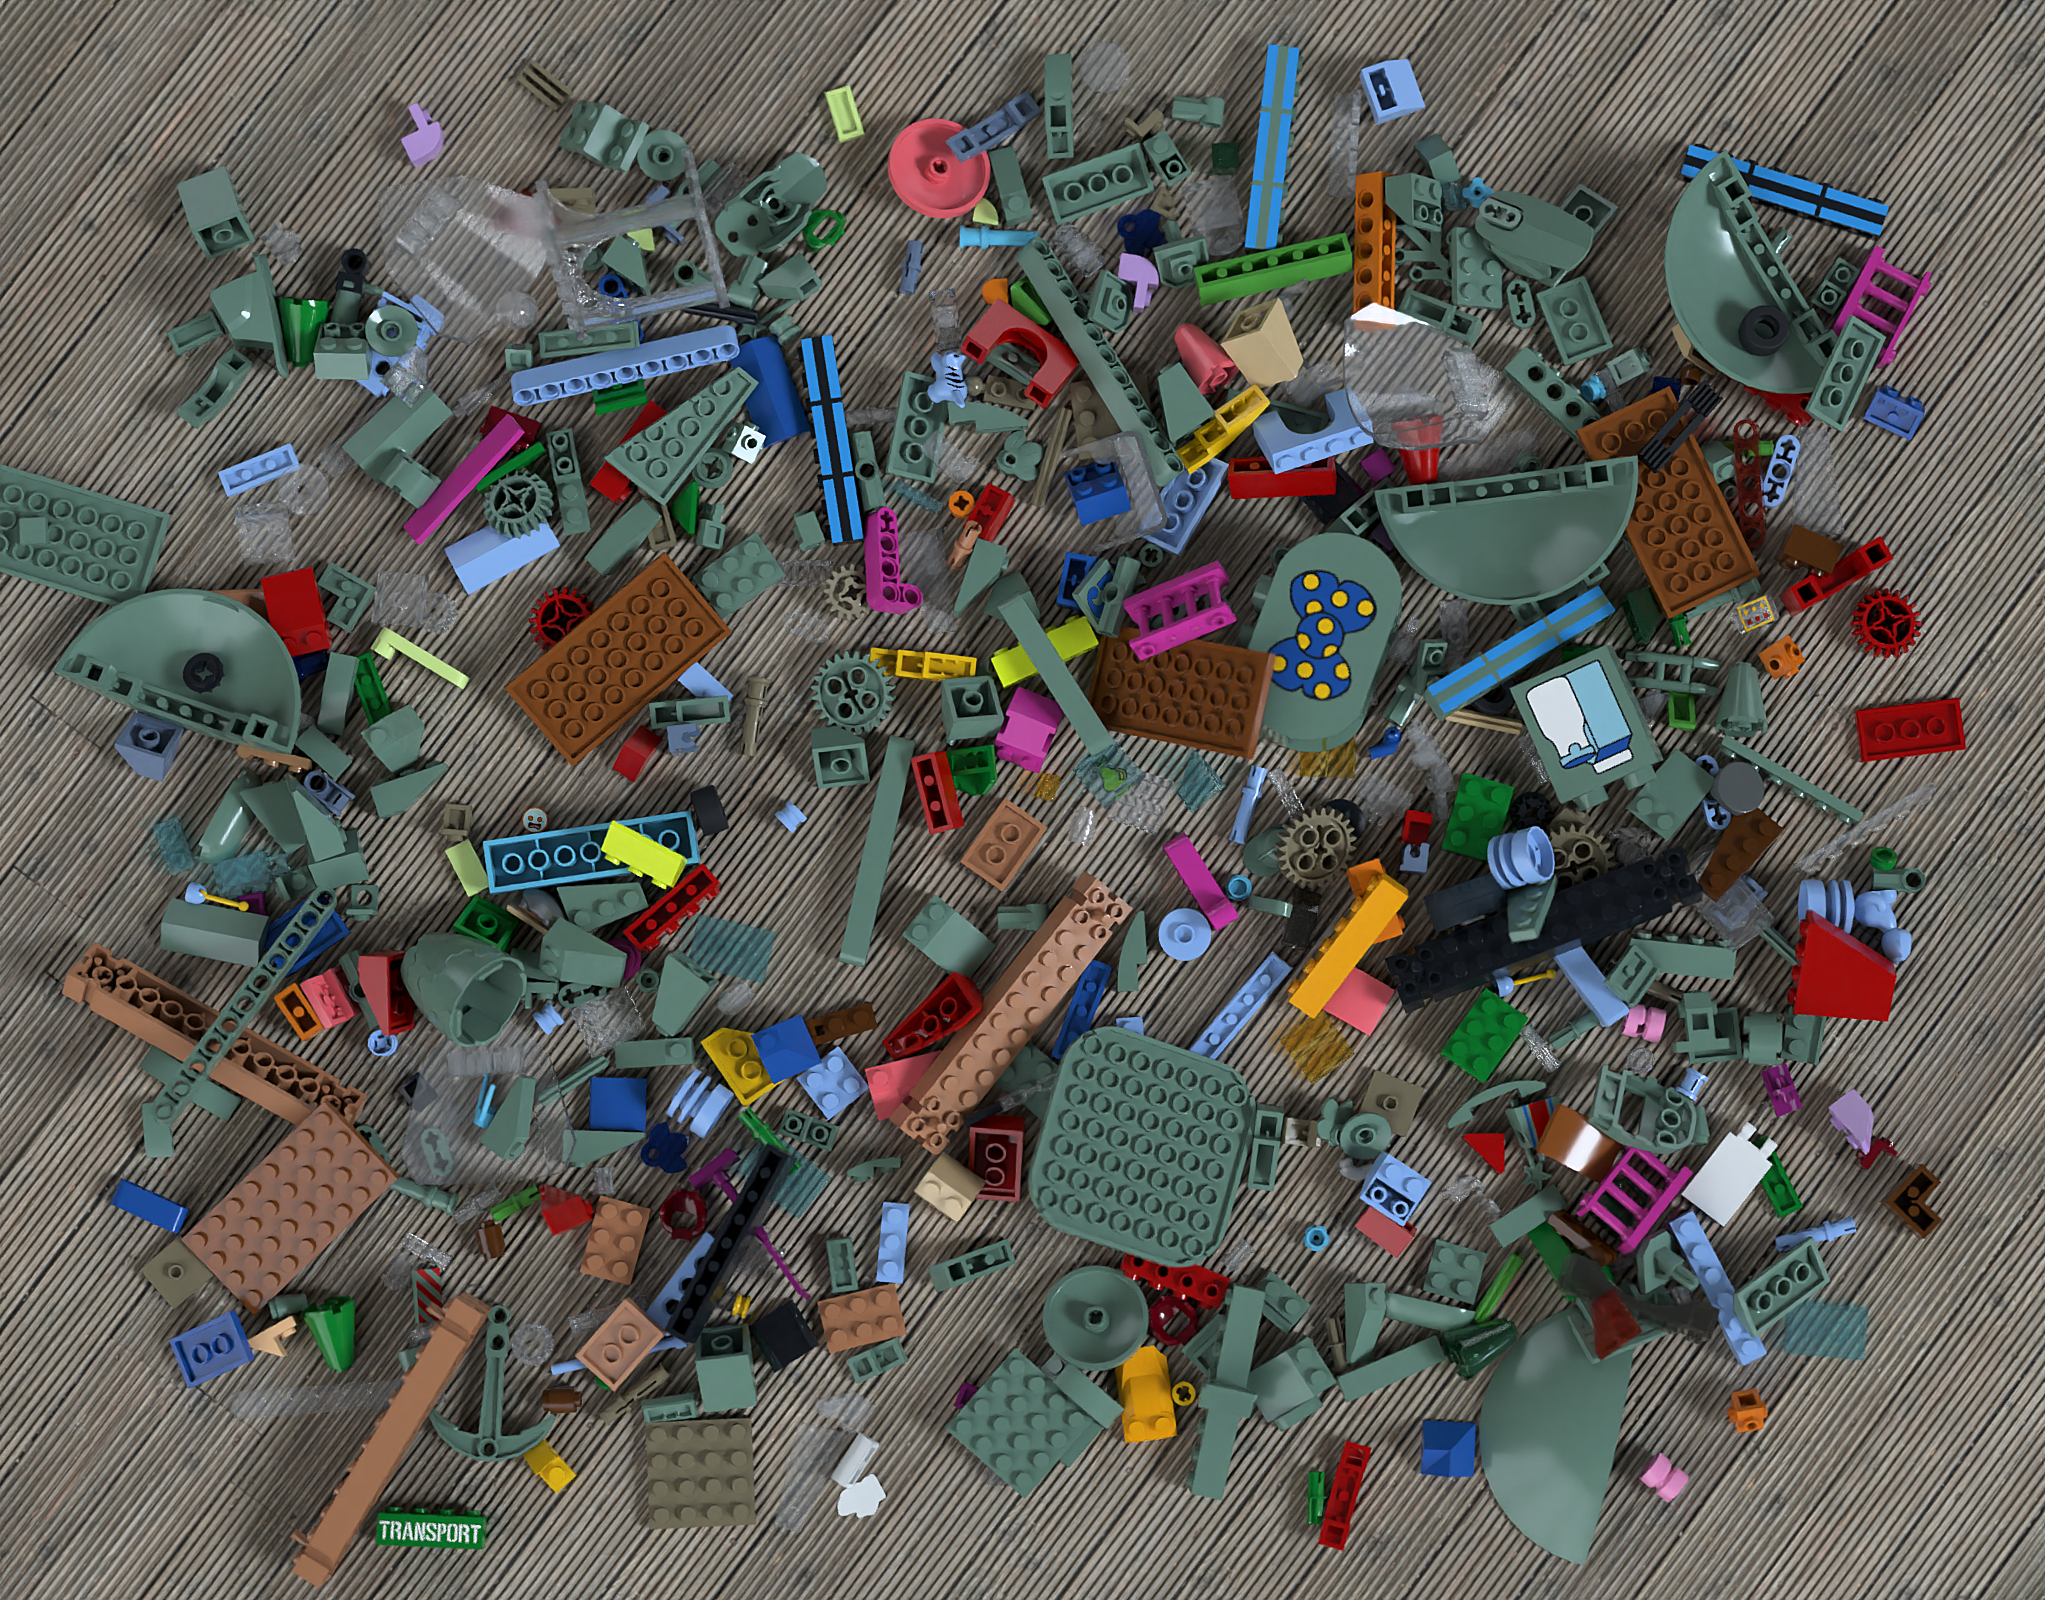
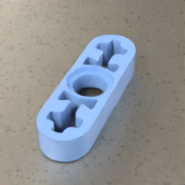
M1784 435L1775 443L1773 455L1768 463L1758 493L1759 503L1765 508H1774L1783 500L1800 450V443L1793 435ZM1787 441L1791 442L1790 447L1794 448V450H1790L1787 453L1785 460L1776 459V455L1779 458L1783 455L1784 448L1781 447V444H1785ZM1779 464L1786 469L1784 478L1778 479L1773 476L1772 468L1774 465ZM1772 483L1782 484V488L1780 486L1775 488L1774 495L1777 499L1768 502V497L1764 495V492L1768 493L1771 490Z
M1704 755L1694 761L1699 766L1702 765V761H1705L1706 764H1711V769L1708 770L1711 776L1715 777L1719 771L1716 760L1711 756ZM1705 797L1701 801V806L1707 826L1712 830L1726 828L1731 821L1730 812L1726 811L1722 806L1717 807L1718 814L1725 817L1721 821V825H1718L1711 818L1715 816L1714 808L1709 810L1707 805H1714L1719 802L1717 799L1709 800Z

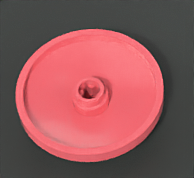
M924 119L906 127L894 141L888 156L889 179L900 199L913 210L933 218H953L973 209L985 194L990 181V162L986 151L960 163L946 144V140L966 129L965 127L945 119Z

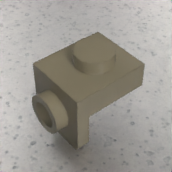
M1156 108L1140 126L1127 117L1123 124L1125 127L1124 132L1132 140L1138 139L1143 143L1150 135L1155 136L1163 128L1164 114Z
M1572 800L1545 828L1548 831L1551 828L1555 832H1559V824H1562L1564 829H1568L1569 823L1572 822L1575 829H1577L1580 823H1583L1585 826L1590 816L1587 810L1580 812L1577 804Z
M445 804L444 823L441 834L447 836L448 841L462 842L463 837L470 838L473 806Z
M1283 1117L1280 1143L1319 1148L1322 1139L1316 1131V1123L1318 1121Z

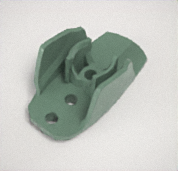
M796 152L741 187L725 203V207L714 221L715 235L731 255L747 258L748 255L758 252L768 253L781 248L806 226L808 218L812 214L813 205L827 190V181L821 165L808 155ZM749 216L755 218L753 226H750L747 222ZM730 232L737 233L734 242L728 240Z
M1499 190L1489 195L1488 199L1480 205L1479 214L1475 220L1477 233L1490 243L1492 252L1512 272L1530 278H1550L1552 274L1551 266L1568 271L1572 270L1586 257L1592 246L1593 228L1550 203L1523 193ZM1492 209H1495V211L1497 212V214L1495 215V213H1493V212H1491V213H1488V212H1489L1490 210H1492Z
M255 251L252 254L256 272L237 278L210 292L212 308L235 347L274 351L277 373L282 378H288L289 373L283 332L266 253L260 254L259 251Z

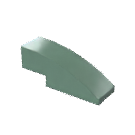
M1409 288L1397 311L1399 314L1430 330L1472 348L1483 327L1480 318L1457 310L1454 305Z
M964 401L965 407L960 408L955 402H948L950 426L976 424L977 434L1028 430V420L1005 409Z
M642 499L602 536L585 559L601 575H613L626 556H633L662 516L645 499Z
M335 652L330 653L318 721V730L321 732L344 736L360 660L357 657Z
M728 695L649 701L652 729L692 723L706 725L731 722Z
M1138 911L1124 940L1117 974V993L1139 991L1137 965L1147 964L1144 911Z
M1257 1103L1247 1188L1274 1191L1284 1109L1281 1106Z
M1551 1183L1487 1226L1501 1248H1504L1543 1223L1552 1213L1560 1211L1567 1204L1554 1183Z

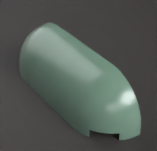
M246 767L243 769L239 780L234 779L199 842L201 849L195 855V859L214 865L223 863L234 855L256 816L238 792L239 789L244 787L251 789L263 786L262 780L254 771Z
M1384 1291L1386 1303L1384 1316L1400 1322L1444 1332H1457L1466 1328L1472 1322L1476 1313L1472 1310Z

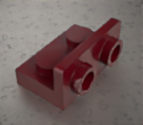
M491 405L485 424L479 430V433L484 438L509 414L525 432L509 450L520 454L534 445L541 426L540 422Z

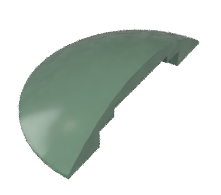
M1724 150L1710 160L1688 184L1678 201L1670 221L1665 243L1664 271L1667 292L1673 312L1682 331L1693 347L1711 365L1731 379L1746 386L1774 393L1799 394L1814 392L1838 337L1833 329H1825L1813 308L1810 309L1757 221L1760 218L1748 200V197L1753 194L1728 152ZM1761 305H1769L1779 309L1785 315L1789 323V334L1787 340L1776 353L1758 357L1750 354L1742 347L1739 341L1738 329L1741 321L1751 309ZM1757 323L1754 330L1761 338L1770 339L1773 336L1771 328L1766 324Z
M1637 456L1585 462L1584 464L1457 482L1452 481L1430 485L1420 484L1376 490L1374 492L1383 525L1391 541L1410 566L1425 579L1455 596L1470 601L1496 605L1524 604L1554 596L1571 588L1599 567L1612 552L1629 522L1634 507L1638 484Z
M167 589L142 594L126 600L97 617L83 629L64 652L54 670V673L120 704L179 727L229 743L290 755L296 741L301 715V690L298 674L286 645L277 632L259 614L239 601L222 594L198 589ZM199 653H211L217 656L224 665L223 672L225 676L222 677L220 686L212 689V693L203 692L200 694L192 691L186 686L183 679V670L190 658ZM207 666L204 672L196 673L197 675L202 677V682L205 676H210V674L212 675V673H210L207 670Z
M1590 1303L1589 1305L1591 1306L1593 1312L1597 1313L1598 1311L1595 1308L1594 1303ZM1578 1306L1553 1314L1525 1332L1501 1359L1491 1377L1482 1403L1479 1421V1444L1484 1472L1491 1491L1513 1524L1524 1535L1548 1552L1567 1561L1584 1565L1599 1519L1613 1464L1628 1390L1634 1348L1591 1365L1567 1318L1568 1315L1579 1312L1583 1321H1585Z

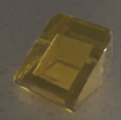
M1043 773L1034 796L1049 803L1053 802L1061 778L1057 775Z

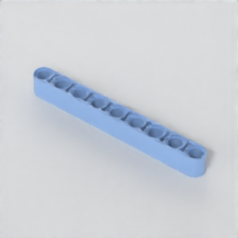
M722 325L642 343L640 348L607 351L519 371L511 377L513 400L518 405L528 406L590 392L593 389L598 390L612 387L614 384L634 382L640 378L647 379L730 360L739 353L736 331L732 326Z

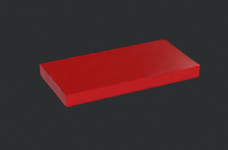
M1959 698L1854 711L1861 763L1966 750Z

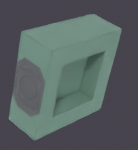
M506 343V371H523L533 368L532 344Z

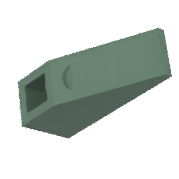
M434 761L426 764V769L416 772L415 769L400 773L401 778L391 781L390 777L376 781V786L371 787L370 790L379 818L384 820L408 812L449 770V766L446 763L441 764L440 761Z

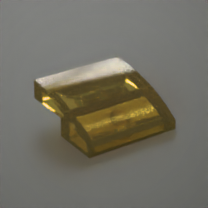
M1356 734L1348 742L1332 750L1326 751V738L1322 739L1323 751L1300 752V777L1355 779Z
M1322 1009L1314 1019L1308 1018L1280 1039V1042L1312 1085L1355 1055L1354 1051Z

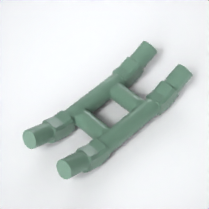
M1650 651L1626 652V661L1655 663L1653 678L1627 677L1631 687L1686 692L1714 697L1717 695L1718 689L1716 686L1690 683L1691 667L1718 671L1720 668V661ZM1665 664L1681 666L1679 681L1664 680Z

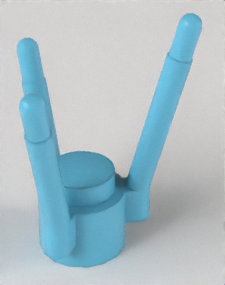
M492 1062L487 1063L478 1104L474 1111L475 1116L472 1121L474 1124L485 1129L488 1128L497 1112V1108L490 1105L495 1089L494 1084L490 1085L486 1095Z

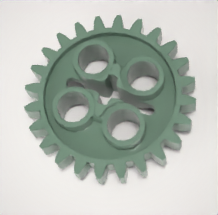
M847 650L844 653V658L838 652L835 654V661L831 658L825 660L828 667L819 666L818 669L822 675L816 674L813 677L819 684L811 686V689L818 691V694L812 696L811 699L819 700V704L814 707V710H823L819 718L828 717V727L836 723L837 727L841 729L845 727L846 731L850 733L855 728L857 735H860L863 727L867 732H870L872 730L871 723L878 727L881 725L879 718L885 720L889 717L884 710L893 709V706L888 701L896 699V696L889 694V691L896 688V686L888 684L887 681L893 676L884 675L887 666L879 668V658L872 662L870 661L871 653H867L861 658V651L857 650L854 657H852L850 650ZM856 669H860L865 673L864 682H860L855 678L854 673ZM843 671L847 672L848 679L844 676ZM832 679H837L841 682L842 690L840 692L833 690L831 687ZM857 689L858 694L850 696L848 691ZM866 693L874 695L876 699L874 706H870L865 702ZM843 703H848L852 707V714L850 716L842 712L841 706ZM859 706L863 709V714L859 712Z

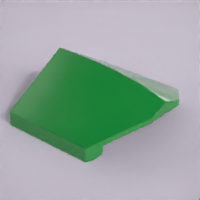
M994 745L946 751L955 788L972 796L988 794L998 780Z

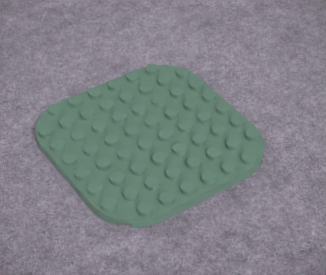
M1113 1026L1100 1027L1078 1036L1068 1046L1061 1059L1029 1169V1192L1037 1212L1049 1225L1059 1231L1163 1266L1186 1267L1209 1257L1218 1248L1227 1230L1255 1129L1256 1104L1254 1096H1251L1245 1084V1079L1235 1069L1222 1062L1124 1028Z

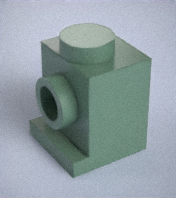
M803 510L793 515L797 525L792 528L797 541L803 540L804 542L799 544L802 553L826 544L814 511L808 512V510Z

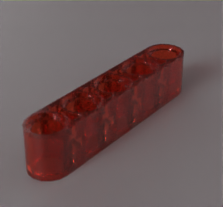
M1745 418L1737 422L1733 430L1740 529L1747 546L1757 547L1767 537L1760 430L1755 420ZM1744 423L1751 425L1753 428V434L1749 438L1743 437L1740 434V426ZM1746 449L1753 451L1755 454V460L1751 464H1747L1742 460V452ZM1746 476L1755 477L1757 480L1755 489L1750 490L1744 486L1743 481ZM1748 502H1755L1758 505L1759 512L1757 515L1752 516L1746 512L1745 507ZM1750 528H1756L1760 531L1761 538L1759 541H1751L1748 538L1747 532Z

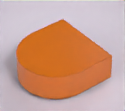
M1007 278L991 279L984 284L982 297L988 305L992 306L998 298L1008 304Z

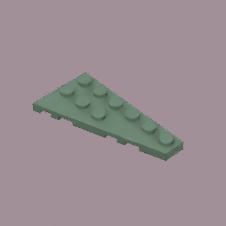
M736 366L602 458L659 504L665 506L759 382L743 369Z

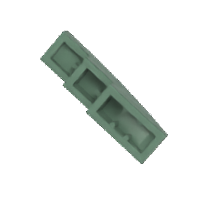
M1433 1335L1338 1376L1336 1380L1345 1402H1349L1446 1360L1437 1336Z

